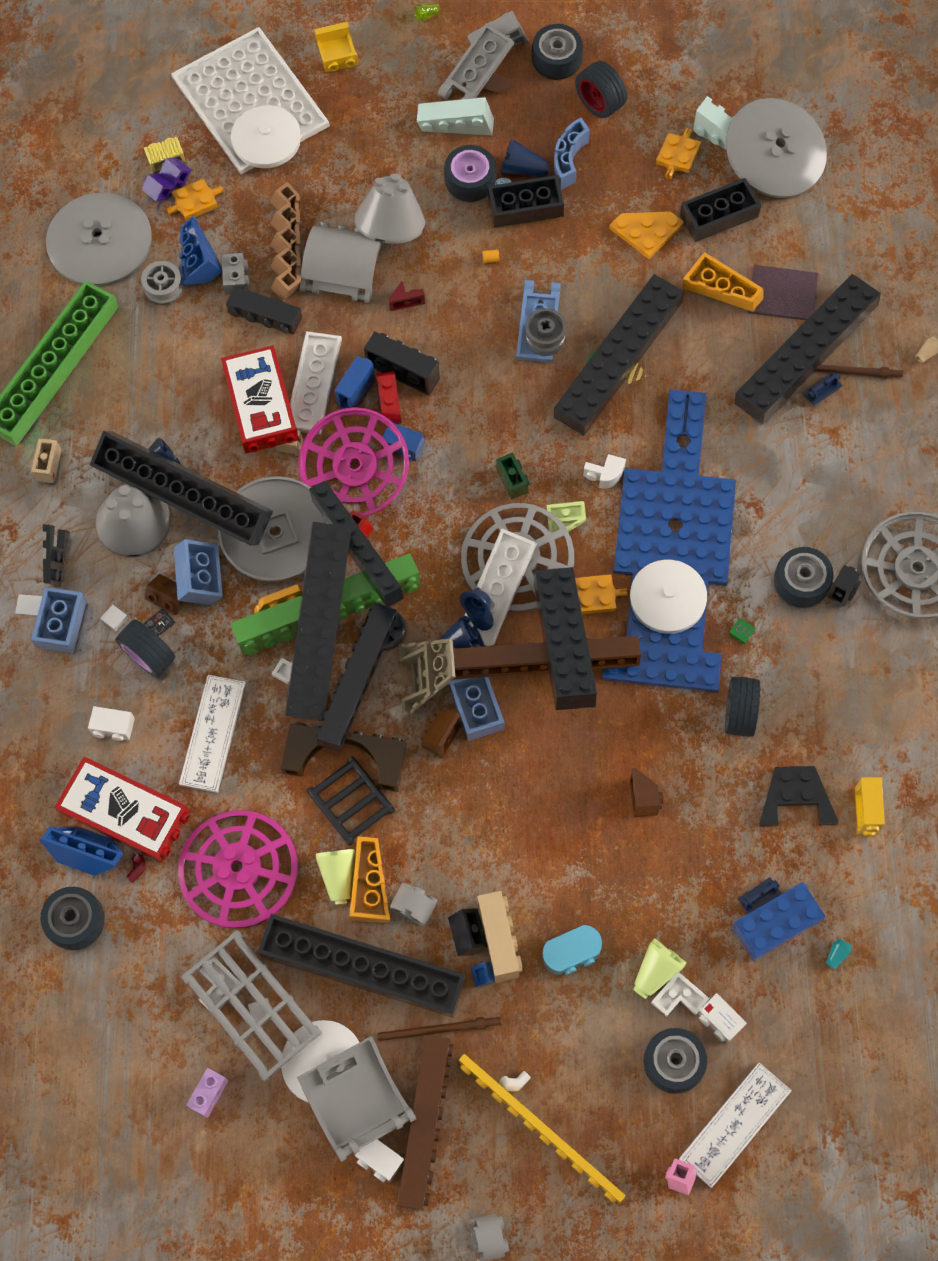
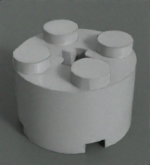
M402 882L391 903L390 910L403 918L410 919L411 922L417 925L425 926L438 900L429 895L426 897L424 890L418 887L412 889L410 885Z
M496 1213L470 1218L469 1224L474 1223V1228L470 1229L475 1254L479 1253L481 1257L477 1261H490L505 1257V1252H509L507 1239H503L501 1231L504 1229L502 1216L497 1217Z

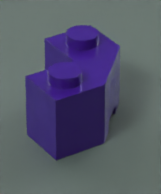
M166 158L159 174H148L144 180L142 190L155 201L168 200L172 196L171 192L177 187L180 189L185 185L191 169L178 158Z

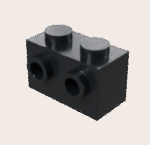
M844 565L833 582L827 597L845 606L849 597L851 599L854 598L861 584V581H859L861 573L854 567Z
M478 908L461 909L448 917L457 956L474 955L488 947Z

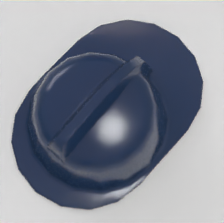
M479 587L471 592H463L460 595V603L468 617L472 620V624L482 631L490 630L494 622L490 612L492 605L490 596Z

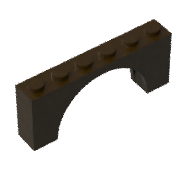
M301 722L290 724L281 765L283 774L302 777L310 759L317 752L325 748L318 745L317 737H315L317 728L320 725L309 727ZM359 731L348 733L344 744L359 747L374 760L379 773V789L399 792L407 749L406 741L397 737L387 739L378 734L367 736Z

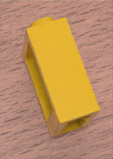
M861 777L855 787L857 834H863L864 837H875L885 825L882 777Z

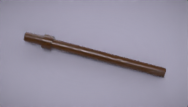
M820 364L815 370L817 372L880 376V378H888V376L903 377V370L889 369V367L865 368Z
M477 1017L476 1020L380 1032L378 1033V1040L383 1041L474 1028L483 1030L485 1027L501 1025V1018L484 1019V1017Z

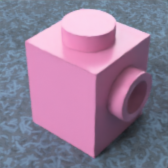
M674 1159L665 1177L668 1181L669 1189L689 1196L696 1179L695 1166Z

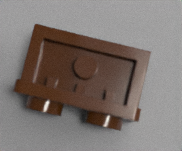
M158 574L147 584L146 600L174 615L179 613L180 605L184 601H178L177 584L175 581Z

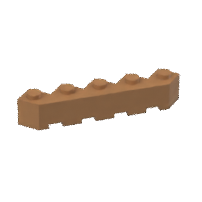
M288 182L275 190L270 200V203L278 210L270 222L278 231L270 244L278 253L270 267L279 275L270 289L282 301L292 295L301 282V275L299 274L300 196Z

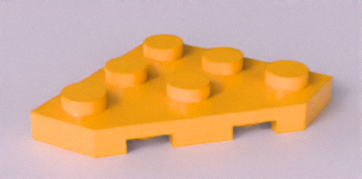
M672 212L622 213L609 225V229L647 259H650L684 226V221Z

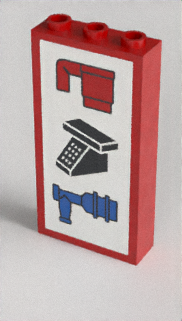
M274 345L221 358L245 454L298 441L299 436Z
M85 756L82 758L54 807L58 813L160 863L169 856L170 846L173 841H177L181 833V826L186 824L190 817V810L186 805Z

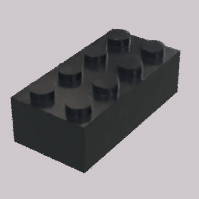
M558 175L488 186V200L494 228L564 217V202Z
M743 178L682 202L680 216L694 241L697 242L758 218L761 204L747 179Z
M374 331L364 347L365 358H368L373 363L374 370L380 373L395 371L397 381L430 396L440 380L439 361L436 358L426 356L416 348L407 347L403 342L395 341L384 333Z

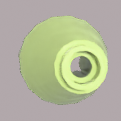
M654 938L648 946L633 990L646 999L679 973L687 962Z

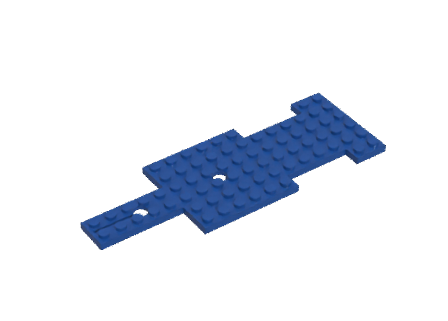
M670 389L662 471L624 469L614 574L632 575L633 582L638 572L650 563L660 560H675L689 565L701 576L707 593L708 584L727 586L736 480L699 476L706 393ZM682 435L687 436L690 439V444L687 447H681L676 442V439ZM673 519L681 521L683 525L677 532L672 531L668 526V523ZM629 603L626 636H638L641 650L640 666L603 669L602 680L718 693L722 654L702 652L706 607L699 621L691 628L679 633L665 634L644 626L635 616Z

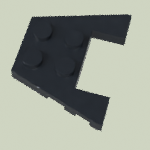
M43 524V532H46V540H43V548L46 549V559H43V583L61 586V582L64 580L63 568L69 531L58 529L57 545L54 547L55 526Z
M815 766L774 768L759 827L778 826L777 806L817 805L819 826L838 824V819Z

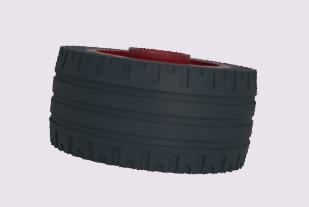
M604 61L592 63L576 77L575 86L578 96L585 107L599 118H607L627 101V89L622 78L611 65Z

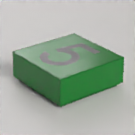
M739 618L728 635L745 645L756 628Z

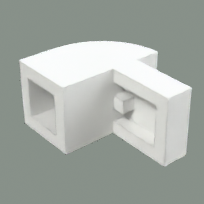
M608 454L604 467L586 462L583 476L591 481H600L599 488H611L621 480L626 459Z

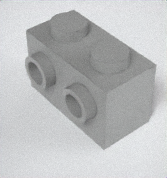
M243 253L222 254L223 287L226 295L231 294L234 286L247 290V286H250L249 275H246V270H249L248 259H244Z

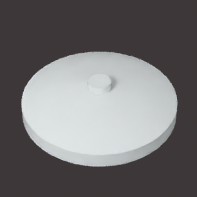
M265 105L249 109L235 121L231 131V141L234 152L246 164L257 168H272L284 164L295 155L300 146L301 132L297 120L291 113L280 107Z
M660 560L645 566L635 576L630 590V604L637 619L647 628L665 634L683 632L695 625L703 615L707 602V590L701 576L689 565L675 560Z
M327 1020L312 1022L314 1026L317 1025L322 1034L281 1067L283 1078L289 1089L298 1098L307 1103L309 1102L297 1077L360 1043L353 1032L337 1022ZM304 1026L294 1032V1035L301 1043L311 1035ZM287 1041L282 1053L285 1057L295 1049L289 1041Z

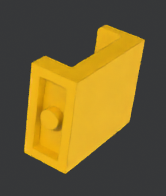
M348 22L315 29L316 42L325 73L358 65V57L350 36Z

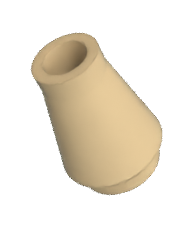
M931 337L925 341L919 352L915 355L917 361L923 364L938 353V339Z

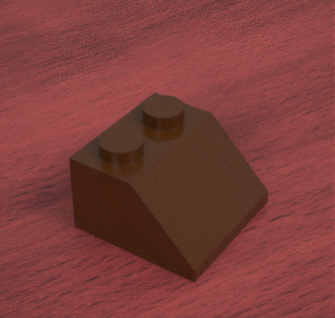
M440 709L438 714L435 713L431 718L430 724L432 725L429 730L423 732L420 740H422V748L443 758L462 725L461 713Z
M632 768L629 780L634 817L657 816L659 809H662L663 793L659 792L657 784L638 769Z

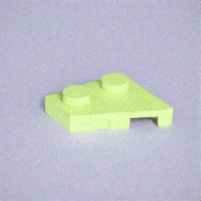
M584 501L547 505V511L554 514L563 523L568 532L586 522ZM548 517L549 532L552 533L560 530L558 525Z

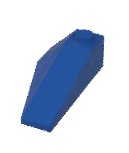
M192 216L180 227L182 252L179 253V258L182 260V265L179 266V271L184 285L210 283L222 273V268L198 221Z

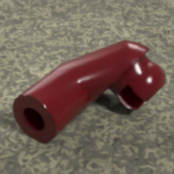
M138 852L131 856L133 870L126 876L131 883H134L146 869L145 858Z

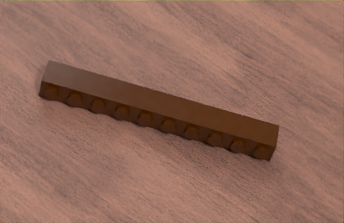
M638 636L587 639L592 669L640 666L641 650ZM531 642L527 644L453 648L454 679L549 673L544 643Z

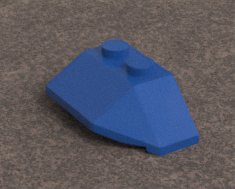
M77 826L49 827L40 839L42 845L58 863L94 876L113 869L123 856V852L113 839Z

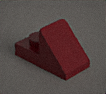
M403 281L400 282L389 298L390 311L425 304L423 289H413L405 292Z

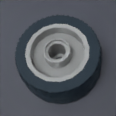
M550 24L541 28L534 36L532 43V62L536 71L542 76L554 80L568 78L578 71L583 58V43L579 33L572 27L564 24Z
M793 548L784 554L777 564L774 574L775 589L781 599L789 605L800 608L815 606L827 596L832 586L834 576L832 564L824 553L815 548Z
M680 1028L666 1029L657 1033L648 1043L644 1053V1069L649 1080L660 1090L674 1094L684 1093L693 1089L703 1078L707 1068L706 1050L700 1039L690 1031ZM676 1058L679 1062L678 1065H674L671 1059Z

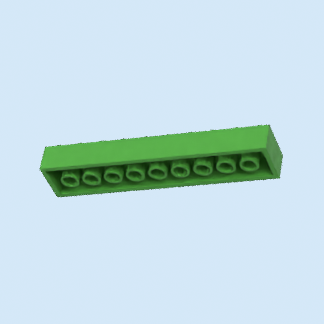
M84 281L0 394L1 439L16 447L119 308L114 295Z
M410 553L385 563L401 585L403 594L415 592L420 587L419 572ZM362 572L344 579L339 621L345 619L350 614H359L366 608L373 607L375 602L383 603ZM301 596L230 623L243 656L254 655L258 650L272 648L276 643L290 641L296 636Z

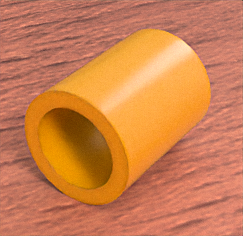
M498 249L482 251L483 263L500 262Z

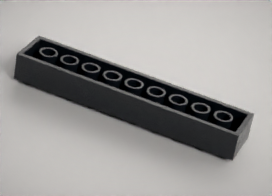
M653 274L555 405L553 418L584 436L683 302L684 291Z
M851 274L736 392L735 405L761 424H764L810 377L816 368L879 305L881 293L854 274Z
M103 431L89 464L250 546L259 545L273 513V510L113 431Z
M312 522L285 716L324 721L323 715L327 705L352 527Z
M274 914L270 915L257 952L262 958L454 1018L466 980L465 974Z

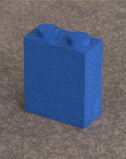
M357 356L336 387L335 395L337 406L340 409L358 408L374 384V366L368 358Z

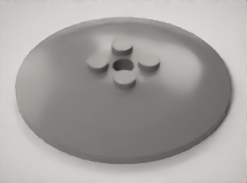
M776 98L753 101L738 111L727 130L726 151L733 170L740 179L746 178L753 190L763 195L775 198H789L800 195L809 190L823 173L827 149L822 131L816 121L804 109L794 103ZM776 141H780L783 144V147L780 148L779 146H777Z
M113 193L88 194L69 202L52 219L46 236V248L53 266L65 278L81 285L84 281H87L95 286H104L129 277L144 263L152 244L151 226L144 211L130 199ZM96 232L102 233L99 237L93 236Z
M276 476L252 481L236 491V493L273 510L259 545L250 546L218 530L219 543L223 554L236 570L252 579L265 582L286 581L305 573L312 522L328 524L312 502L309 491L310 486L293 478ZM273 529L281 531L277 536H273L270 533Z

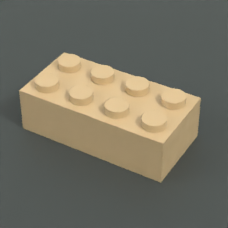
M502 891L477 896L478 908L495 983L517 979L523 967L520 955L516 956L515 953L518 952L516 936L511 935V932H513V922L511 915L507 916V912H509L507 896H502Z

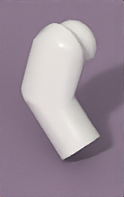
M523 1071L517 1078L501 1077L499 1084L506 1091L516 1092L531 1077Z

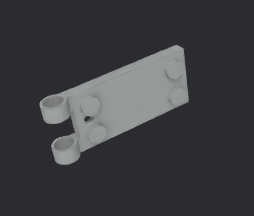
M486 23L449 77L441 85L438 95L448 99L455 87L465 93L461 100L476 98L514 45V41Z

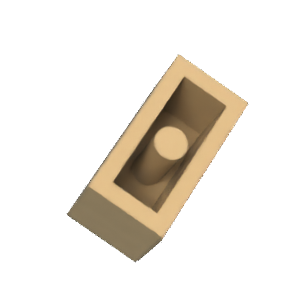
M38 438L31 470L37 482H55L61 455V448L57 440Z

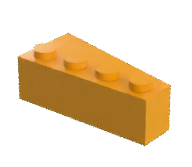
M705 252L683 278L684 289L751 312L763 300L762 287Z
M358 836L349 921L389 925L390 914L378 838Z

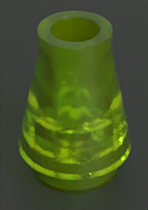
M438 3L418 4L414 7L415 18L421 21L440 13Z

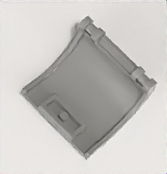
M320 222V224L314 225L309 233L303 255L300 292L311 291L312 294H318L319 290L351 295L352 301L363 300L364 303H370L375 264L380 247L385 243V240L377 238L375 241L361 234L357 228L349 230L347 229L348 226L345 225L331 227V223ZM307 279L313 280V284H308ZM360 288L365 289V293H360Z
M372 1036L297 1077L322 1130L341 1162L347 1159L346 1156L358 1153L359 1149L394 1129L402 1128L404 1123L416 1120L412 1109L406 1104L393 1082Z

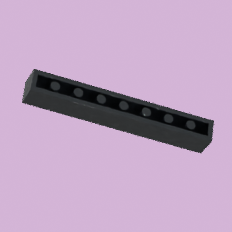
M326 480L310 488L312 502L328 524L352 527L348 553L385 606L388 608L404 599L401 585Z
M376 602L373 608H369L366 625L363 624L359 635H361L360 639L355 641L352 652L354 653L346 661L344 675L341 674L339 677L337 692H333L330 703L332 704L324 712L322 727L319 726L317 728L315 737H317L318 745L341 752L397 620V609L387 608L385 605Z

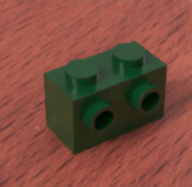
M512 452L496 459V470L511 500L528 493L530 481L527 475L523 474L522 465L519 459L516 460L514 453Z

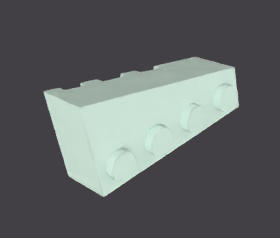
M707 96L696 110L693 132L710 140L713 144L726 149V134L734 116L730 117L724 112L725 108L721 105L715 106L711 103L712 99Z
M484 97L418 104L417 123L422 132L492 135L494 117Z

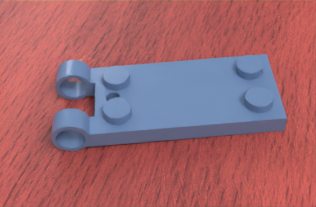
M525 280L516 360L552 363L553 355H537L527 346L525 338L526 322L528 317L539 309L548 308L558 312L561 283L552 282L550 295L533 293L534 280Z

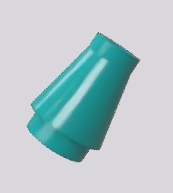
M838 938L836 942H833L825 964L836 970L851 953L852 946Z

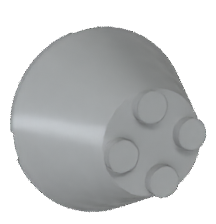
M399 174L376 178L373 187L355 213V226L361 234L374 241L376 238L385 240V243L388 244L411 241L420 236L425 227V217L409 183L402 179Z
M122 485L114 490L101 504L96 516V530L101 542L112 552L123 556L143 555L154 550L163 542L170 529V512L167 504L128 485Z

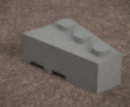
M513 11L505 13L500 18L488 23V25L514 41V45L510 50L515 49L514 46L524 43V45L530 44ZM482 28L467 35L471 44Z

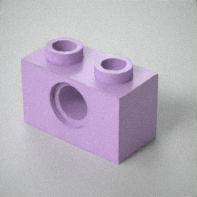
M207 1068L186 1106L208 1118L228 1080Z

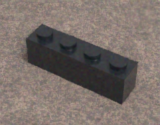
M234 286L226 302L228 313L232 316L245 318L252 323L263 324L267 328L278 329L285 334L290 333L294 335L302 319L301 308Z

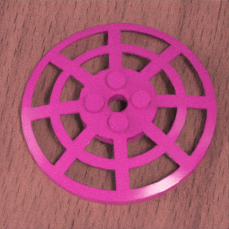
M365 408L341 409L323 417L308 432L299 453V475L301 482L310 487L337 477L343 483V486L339 493L336 491L334 493L341 503L343 501L349 503L366 501L369 511L359 513L366 517L387 507L403 488L409 469L407 445L397 427L378 412ZM364 415L370 417L367 428L360 426L344 428L341 417ZM377 420L388 426L399 441L389 446L386 440L374 431ZM334 421L337 432L332 434L322 447L312 443L317 433L328 423ZM354 432L365 433L361 443L350 442L347 434ZM371 437L376 438L383 445L384 449L374 453L368 447ZM337 438H341L343 446L336 453L327 450ZM402 448L404 456V468L401 478L392 475L394 466L392 453ZM308 449L319 454L317 458L318 476L307 479L305 466ZM324 456L333 460V471L325 474L323 473ZM385 456L388 457L387 473L377 470V460ZM354 460L360 461V466L357 469H352L350 466ZM374 477L382 479L383 482L380 486L370 493L367 483ZM388 482L398 485L388 500L378 507L375 506L373 498L383 491ZM350 487H360L364 496L347 497L346 495Z
M245 810L221 813L201 824L185 843L178 865L180 888L185 900L193 911L211 924L231 929L256 926L269 920L271 914H277L291 897L298 876L296 850L285 830L269 817ZM229 816H248L245 826H232L220 830L215 822ZM256 818L270 824L282 837L271 842L263 833L253 829ZM209 826L213 835L205 841L199 853L187 852L195 837L205 827ZM232 832H242L239 843L228 844L223 835ZM250 834L261 839L266 845L254 850L251 846L247 845ZM217 840L221 849L216 856L204 855L208 847ZM287 844L291 857L290 876L279 873V859L276 849ZM269 852L273 860L272 870L264 869L261 866L260 857ZM185 860L196 862L195 875L198 886L189 892L184 879ZM235 862H240L243 865L242 869L238 872L232 871V865ZM202 863L213 865L214 875L203 881L201 874ZM259 876L269 878L270 880L266 887L257 894L253 885ZM276 881L288 884L282 897L267 911L261 900L272 890ZM218 882L226 889L223 900L213 895L208 888ZM246 890L251 898L241 902H231L234 891ZM203 892L209 900L221 906L219 918L203 911L193 899ZM255 905L260 914L255 918L243 921L227 920L230 908L238 909Z

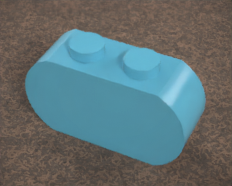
M583 925L547 941L542 955L545 967L556 975L563 973L570 975L576 972V968L584 965V967H588L594 964L595 959L598 958L601 952V936L593 927Z

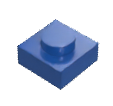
M483 962L471 967L475 988L495 982L491 962Z

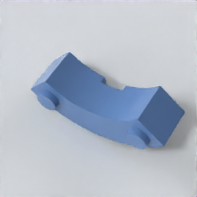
M582 118L571 123L556 144L554 175H558L561 190L576 183V169L573 165V158L581 147L589 143L590 130Z

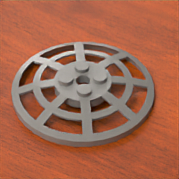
M511 503L488 511L473 524L463 542L461 564L467 584L472 591L477 587L475 582L480 579L485 568L483 551L484 549L492 551L495 545L494 543L487 542L490 535L497 529L499 531L501 529L508 531L506 524L521 522L523 523L521 531L512 533L534 541L537 545L524 573L529 584L519 586L516 593L533 590L535 594L534 575L532 572L538 564L547 566V569L574 567V548L568 530L554 514L536 505ZM528 508L525 518L512 517L502 520L498 514L499 511L505 509ZM536 511L551 518L560 530L550 533L542 524L533 520ZM491 516L495 524L486 531L481 541L471 539L478 525ZM530 526L538 528L545 536L535 540L528 535ZM563 536L568 546L567 565L556 562L557 548L554 540ZM548 542L551 548V559L540 556L539 547ZM468 546L478 548L480 570L473 575H470L467 566ZM537 601L526 604H511L508 612H526L538 609Z
M910 511L887 518L871 532L862 551V574L872 595L892 612L914 619L937 618L938 612L921 614L920 605L938 602V585L936 584L938 580V547L931 551L922 546V538L938 545V537L923 532L924 521L938 525V515ZM916 520L915 531L903 532L893 537L887 529L890 525L901 521ZM881 533L887 543L881 549L878 560L867 558L872 542ZM914 538V546L903 549L898 544L900 540ZM890 547L898 555L895 563L884 562V557ZM918 564L922 567V571L916 572L912 566ZM867 566L878 569L879 578L885 587L879 593L875 591L869 580ZM883 569L894 571L897 580L891 585L887 582ZM901 586L911 589L912 599L902 596L896 590ZM930 588L937 594L933 598L920 600L921 590ZM891 594L902 602L912 604L913 613L895 608L887 603L884 598Z

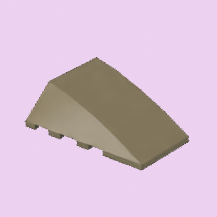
M453 639L398 644L399 662L411 665L413 694L402 699L403 718L408 717L455 678Z

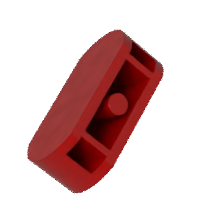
M395 371L376 373L382 415L392 423L402 424Z

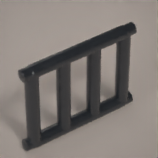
M353 756L347 760L348 763L320 784L306 790L349 846L354 843L356 837L385 815L396 811ZM351 769H354L360 777L325 803L319 796V793ZM365 783L371 790V793L337 818L330 809ZM377 798L383 805V808L348 833L342 824Z

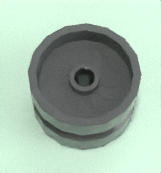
M548 308L533 312L526 322L525 338L529 349L537 355L550 356L559 352L563 347L566 324L562 315Z

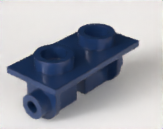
M838 373L828 374L806 389L803 394L815 406L843 386L839 382L840 375Z
M769 877L737 900L747 914L782 893L778 888L780 887L776 880L773 881Z

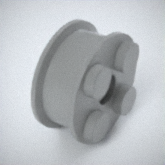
M156 261L148 265L142 273L141 282L146 296L151 301L159 304L175 301L182 293L183 283L180 271L173 263Z

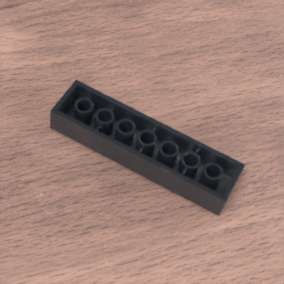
M573 567L535 570L534 588L555 710L595 707L597 691Z

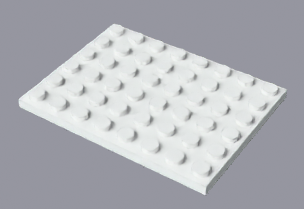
M260 27L171 73L173 80L240 174L254 167L243 162L234 152L231 131L235 121L249 109L270 105L287 110L295 117L299 124L301 142L330 126L327 118Z

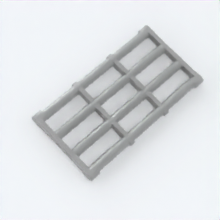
M236 930L212 952L185 972L181 978L186 984L190 985L209 1009L208 1012L211 1015L213 1014L235 1041V1046H239L259 1071V1076L265 1082L302 1049L319 1037L322 1031L317 1025H313L295 1003L294 997L286 992L268 970L267 964H263L245 942L244 936L239 930ZM233 941L257 968L249 977L245 975L224 949ZM217 954L241 982L232 991L209 963ZM201 967L225 995L217 1004L212 1001L192 976ZM260 974L283 1000L274 1009L252 983ZM244 988L248 990L266 1012V1015L258 1022L236 997ZM228 1001L251 1027L243 1035L237 1032L220 1010ZM286 1005L311 1034L302 1043L277 1014ZM269 1019L275 1023L295 1048L286 1057L261 1028ZM254 1032L279 1062L270 1070L266 1068L245 1042Z

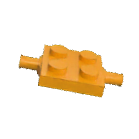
M690 128L685 129L683 136L668 133L656 159V164L668 169L665 174L667 179L668 177L672 179L674 171L689 173L701 147V141L690 139V135L693 132Z
M201 179L172 192L176 205L166 208L167 212L171 215L179 211L186 221L192 216L197 217L218 208L215 196L223 193V188L220 185L211 189L207 186L205 180Z
M611 574L575 578L582 615L616 612V597L627 596V588L615 589Z

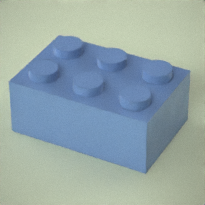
M184 539L174 548L178 601L213 605L223 597L218 544Z
M50 587L44 588L31 638L36 648L74 653L87 602L82 592Z
M488 677L455 679L449 683V690L456 710L461 713V724L467 741L505 730V722Z

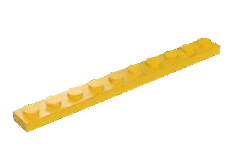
M463 1054L459 1059L461 1064L459 1068L468 1076L473 1074L477 1078L475 1082L484 1090L486 1087L493 1092L491 1096L501 1104L503 1101L509 1106L507 1110L513 1116L517 1117L519 1115L524 1119L523 1124L530 1131L533 1132L535 1129L540 1133L539 1138L546 1145L552 1144L557 1148L555 1152L563 1160L568 1158L573 1163V1169L579 1174L584 1172L589 1177L588 1182L596 1189L600 1186L606 1192L604 1196L612 1203L617 1201L620 1204L626 1196L468 1056Z

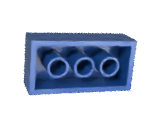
M804 882L735 921L732 928L755 962L821 923L826 916Z

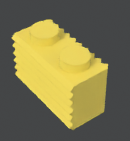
M177 137L167 138L165 141H161V143H152L144 148L152 172L161 170L166 158H178L181 162H186Z

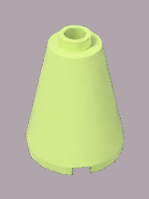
M355 849L316 854V860L331 901H335V905L347 903V899H351Z

